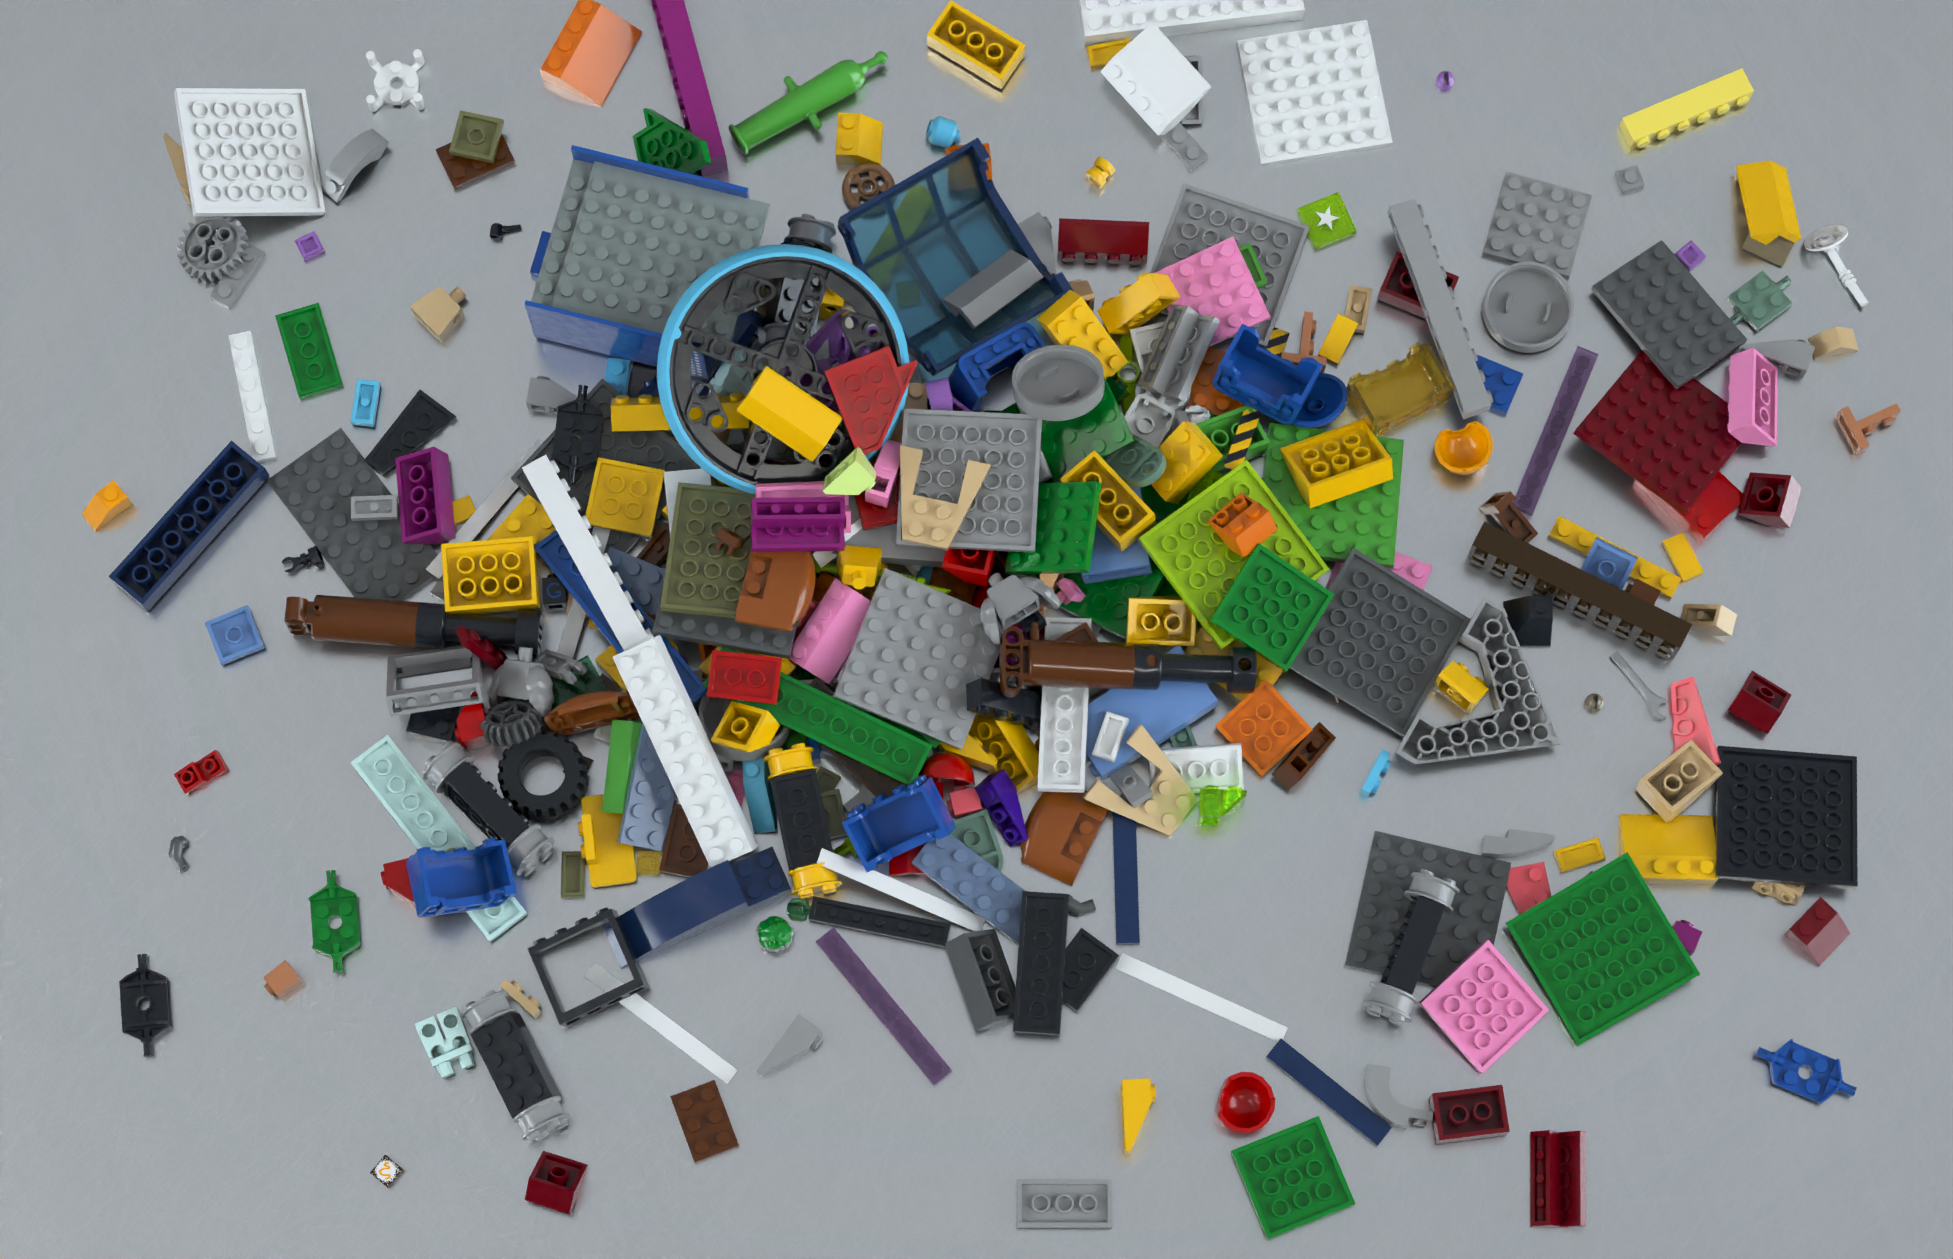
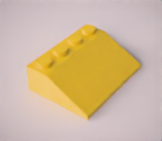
M1363 419L1280 448L1281 455L1296 487L1309 508L1393 479L1392 458Z
M533 536L441 544L444 601L447 614L476 615L518 611L519 609H541Z
M1619 814L1620 856L1628 852L1646 884L1714 885L1718 878H1716V839L1713 816L1678 815L1667 824L1660 815Z

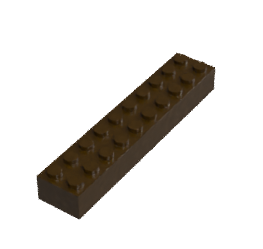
M1486 522L1483 523L1467 556L1473 564L1480 567L1484 565L1490 568L1493 574L1499 577L1506 576L1512 579V583L1519 587L1526 586L1532 589V592L1537 596H1552L1553 603L1563 608L1566 606L1574 610L1573 612L1582 618L1587 616L1595 620L1594 623L1602 628L1609 627L1615 630L1618 636L1622 638L1629 637L1635 640L1638 646L1645 649L1649 647L1657 651L1656 653L1665 659H1674L1692 626L1691 623Z

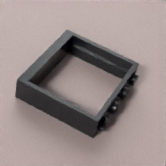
M608 907L600 909L595 913L596 916L590 919L587 917L582 918L574 923L575 926L569 929L566 927L561 928L553 933L554 936L548 939L545 937L533 942L534 946L527 948L561 1026L567 1027L649 988L616 910L608 909ZM609 920L634 980L564 1012L540 953Z

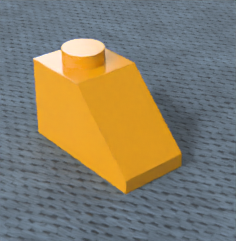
M113 480L93 496L82 515L97 532L130 507L132 503Z

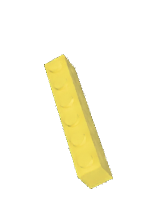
M1743 68L1623 117L1619 127L1630 149L1637 146L1642 148L1653 139H1664L1670 135V132L1675 130L1683 131L1694 122L1702 123L1713 114L1718 113V115L1729 111L1730 107L1747 104L1752 97L1754 89Z

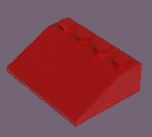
M1718 472L1686 514L1683 515L1637 480L1634 481V484L1700 545L1741 505L1744 496L1722 473Z

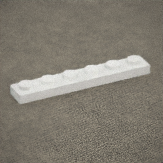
M251 331L228 335L252 458L258 463L276 460L277 457Z

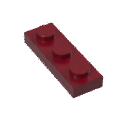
M463 625L455 630L462 646L495 670L508 659L502 650L494 649L487 639L483 641L475 630H468Z

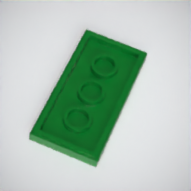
M319 303L275 315L299 399L344 387Z

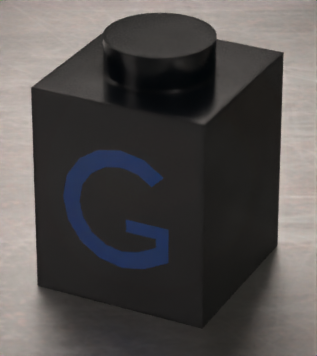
M550 574L547 575V578H542L543 605L545 610L567 609V589L556 575Z

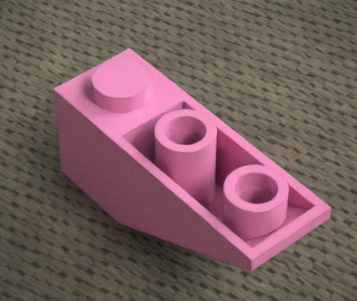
M888 440L883 445L874 466L876 471V479L874 481L876 483L868 492L865 491L866 502L887 508L900 471V445L902 443Z

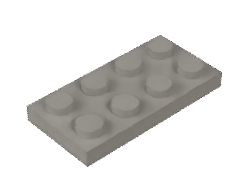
M1017 1179V1228H1112V1180Z

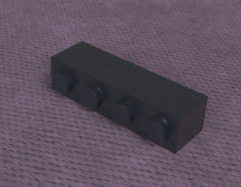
M980 678L966 684L967 711L974 712L977 716L994 717L997 721H1010L1013 725H1026L1030 729H1040L1042 693L1021 688L1018 695L1009 698L1001 693L999 682ZM1007 685L1009 688H1016L1015 686Z

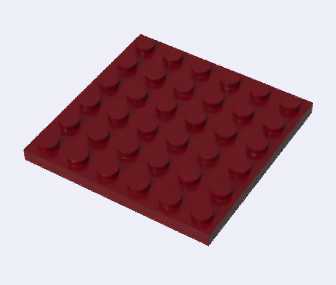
M1641 350L1573 433L1683 515L1686 514L1742 444L1729 433L1727 428L1729 423V403L1694 378L1676 390L1643 350Z

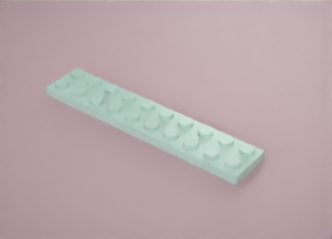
M388 735L350 762L417 849L430 847L431 850H444L445 853H452L453 850L466 847L467 850L475 849L470 839ZM514 896L500 906L466 911L490 943L527 915V912Z

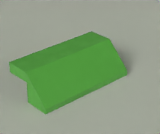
M612 720L602 812L623 814L642 722Z

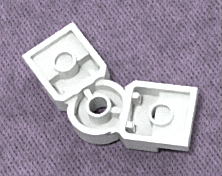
M1165 321L1129 331L1140 377ZM1191 388L1184 402L1167 399L1146 389L1145 393L1138 394L1124 416L1131 432L1158 448L1169 434L1175 411H1181L1189 402Z

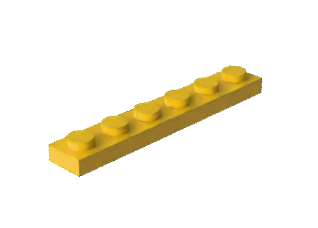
M1558 516L1548 538L1587 557L1595 539L1598 537L1638 557L1628 579L1634 582L1638 579L1660 590L1659 595L1671 600L1682 578Z

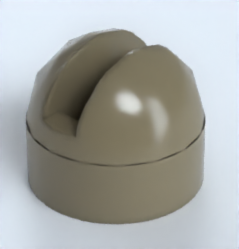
M1596 693L1588 695L1584 701L1586 710L1591 713L1599 712L1604 704L1603 698ZM1593 697L1597 698L1596 707H1593Z

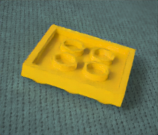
M598 457L585 515L590 525L652 538L665 470Z

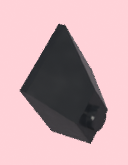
M1525 596L1503 601V608L1508 616L1507 619L1512 630H1514L1520 647L1551 646L1553 622L1552 596Z

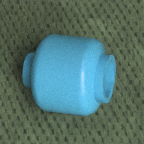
M937 116L934 120L931 119L926 130V137H928L929 142L943 148H949L952 143H957L960 135V130H957V123L954 120Z

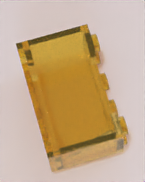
M1428 341L1423 344L1419 342L1412 345L1408 349L1410 352L1407 354L1406 359L1400 362L1399 360H1394L1382 371L1375 370L1368 375L1357 373L1349 379L1347 384L1348 398L1360 419L1364 420L1375 436L1380 437L1441 406L1451 398L1454 386Z

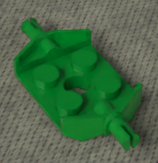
M328 870L326 871V887L309 897L313 936L312 949L331 957L333 960V973H338V971L343 972L342 959L344 956L360 946L357 894L336 884V870H331V872ZM333 917L342 919V924L337 929H333L329 925Z

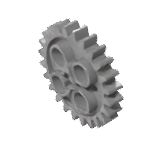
M207 216L203 220L196 217L197 223L195 225L190 222L188 223L190 230H182L186 236L179 237L182 244L177 246V249L180 251L177 256L181 260L180 264L184 267L185 271L195 279L199 277L202 281H205L208 278L213 282L215 276H217L219 280H222V274L225 273L227 276H230V269L237 271L238 269L235 265L237 263H244L240 257L248 255L243 250L249 248L246 242L249 239L245 233L246 229L233 216Z

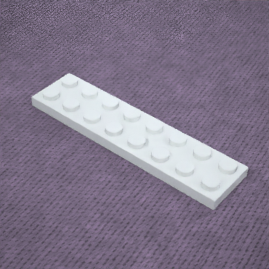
M1046 617L1045 640H1056L1085 622L1092 629V618ZM1042 686L1038 792L1084 793L1089 688Z

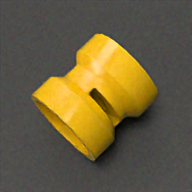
M1097 157L1094 161V166L1088 169L1084 176L1092 185L1102 188L1106 183V178L1112 176L1115 172V168L1104 158Z

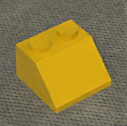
M838 112L836 164L860 165L874 163L881 166L883 122L860 113Z
M1452 661L1438 675L1434 687L1470 715L1486 696L1489 689L1486 687L1487 684L1479 677L1475 678L1468 673L1469 670L1465 665Z
M731 701L711 741L741 751L752 752L769 745L780 724L767 710Z

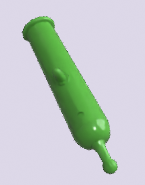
M879 51L875 54V57L858 64L849 59L840 61L800 86L796 85L790 76H786L784 83L789 89L786 95L737 125H729L728 129L734 142L744 155H748L749 150L805 119L809 120L815 129H820L822 123L816 116L817 113L857 92L864 84L865 73L878 64H884L888 59L887 54Z

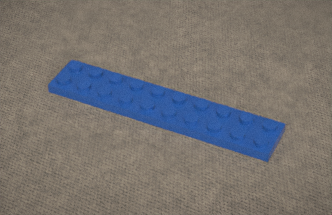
M555 530L534 546L536 552L618 654L623 652V648L558 532ZM623 584L620 585L623 592L627 591ZM631 595L634 603L630 605L634 611L637 609L640 611L644 622L641 623L645 630L649 628L652 633L654 622ZM661 636L687 694L693 703L707 693L708 689L703 686L702 681L668 639Z

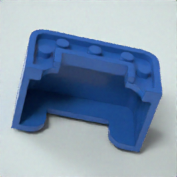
M1022 322L959 358L948 377L952 394L957 401L972 412L977 411L981 407L982 397L988 393L985 386L992 376L1008 367L1014 370L1020 359L1033 350L1045 347L1046 344L1031 324Z
M1242 324L1218 366L1213 379V386L1221 393L1286 425L1293 424L1316 383L1323 364L1309 357L1302 358L1298 366H1296L1291 361L1259 347L1260 336L1257 330Z
M925 774L912 780L913 782L907 785V787L905 784L894 788L892 794L885 796L884 793L872 799L873 803L866 806L864 803L853 807L852 811L846 814L847 818L842 822V825L866 872L878 868L877 864L888 862L893 857L928 841L932 842L936 838L938 840L942 839L956 828L932 777L926 778Z
M489 838L483 840V844L475 847L473 850H467L466 847L453 850L452 853H445L444 850H431L430 847L417 849V852L409 856V859L406 861L417 917L422 918L492 908L505 904L516 895L517 891L505 840L497 841L496 838Z

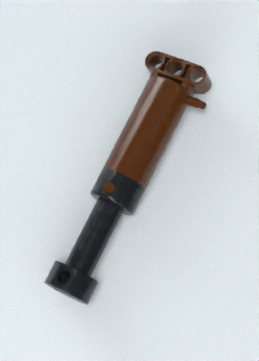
M316 595L314 602L302 597H287L284 622L290 633L303 636L310 635L311 633L313 640L444 649L446 641L460 642L455 630L463 625L468 630H475L483 641L487 639L491 644L515 646V655H518L519 647L533 648L532 656H539L542 640L543 613L542 611L519 609L517 618L447 614L445 612V604Z
M1037 622L1031 623L1030 639H1023L1022 631L1014 626L1006 628L1001 636L1000 691L1009 698L1018 695L1022 686L1157 690L1161 681L1226 683L1228 693L1252 694L1256 684V651L1248 647H1230L1227 656L1163 654L1159 644L1039 640ZM1013 636L1017 642L1014 644L1009 643L1006 637ZM1013 658L1017 665H1008L1006 659ZM1006 681H1014L1017 687L1009 688L1006 685Z

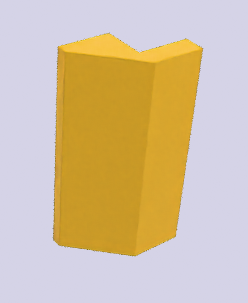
M1771 160L1738 165L1736 171L1750 237L1765 245L1778 236L1794 243L1799 241L1801 234L1786 168Z
M768 366L754 380L751 390L736 409L737 412L811 462L814 461L826 446L843 418Z

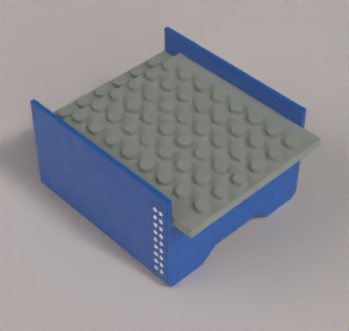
M572 145L573 162L552 232L542 231L530 270L531 276L538 279L531 301L526 300L524 305L534 336L657 367L662 334L677 302L693 282L709 268L736 253L759 247L770 204L750 199L747 187ZM742 276L738 278L737 287L739 289L746 288L748 285L747 277ZM738 298L730 300V310H738L741 304ZM723 300L711 312L701 330L732 341L739 315L735 316L728 313L724 309ZM695 334L691 338L693 346H700L703 342V337L700 334ZM717 342L713 346L715 354H721L725 349L722 342ZM693 351L690 374L709 380L716 358Z

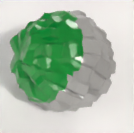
M770 916L766 920L761 921L756 929L763 951L768 950L775 953L787 949L794 935L792 924L785 920V918Z

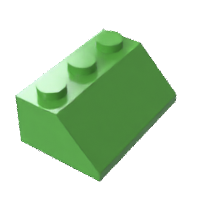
M1246 405L1196 424L1223 455L1206 475L1226 468L1224 464L1243 411L1248 409L1249 412H1254L1251 407ZM1259 420L1244 461L1263 455L1270 443Z

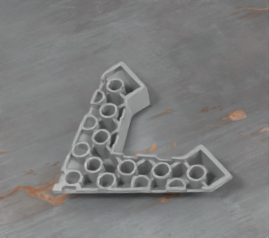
M1484 597L1458 641L1478 653L1495 711L1439 725L1418 713L1403 736L1395 752L1396 754L1417 765L1561 745L1503 607Z

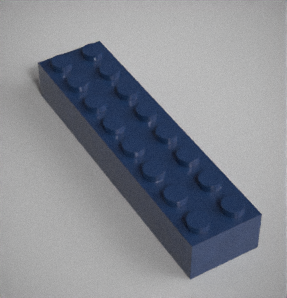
M230 441L109 575V578L146 611H149L268 479L270 475L266 468L233 441Z

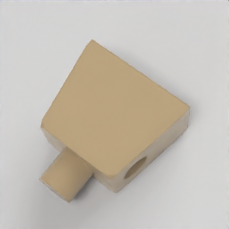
M458 286L450 294H447L441 287H438L413 303L410 308L412 313L443 342L464 315L462 308L458 304L466 297V294Z

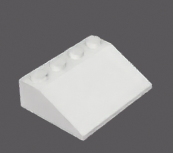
M1154 23L1149 25L1119 51L1100 71L1158 136L1165 135L1177 126L1211 88V85Z

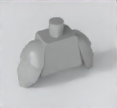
M995 573L988 579L992 587L987 590L988 598L981 605L980 620L983 623L985 634L990 637L991 641L994 644H1001L998 621L1004 631L1006 628L1013 626L1041 608L1040 605L1046 608L1058 609L1062 602L1052 588L1044 585L1037 578L1029 576L1018 578L1016 575H1011L1003 579L999 573Z
M519 647L518 660L506 659L504 664L495 671L487 692L491 708H494L496 704L506 702L510 698L529 700L543 718L551 712L554 703L553 682L548 672L544 669L543 663L532 662L533 648Z

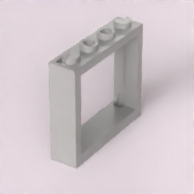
M462 645L388 656L386 698L390 717L483 703V660ZM472 666V679L396 690L397 677ZM397 668H402V672H396ZM476 691L478 696L471 697L470 692ZM395 703H400L401 707L395 708Z

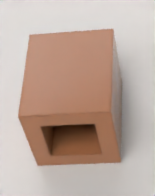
M286 960L263 977L267 982L264 985L266 990L272 997L276 994L280 999L303 982Z

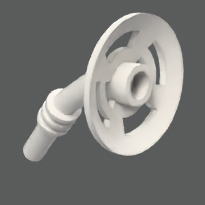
M1832 225L1810 234L1804 241L1805 248L1809 251L1826 252L1839 273V279L1844 284V287L1849 288L1861 307L1866 306L1869 302L1856 284V278H1853L1854 275L1851 274V271L1846 269L1835 250L1836 246L1847 237V228L1842 225Z

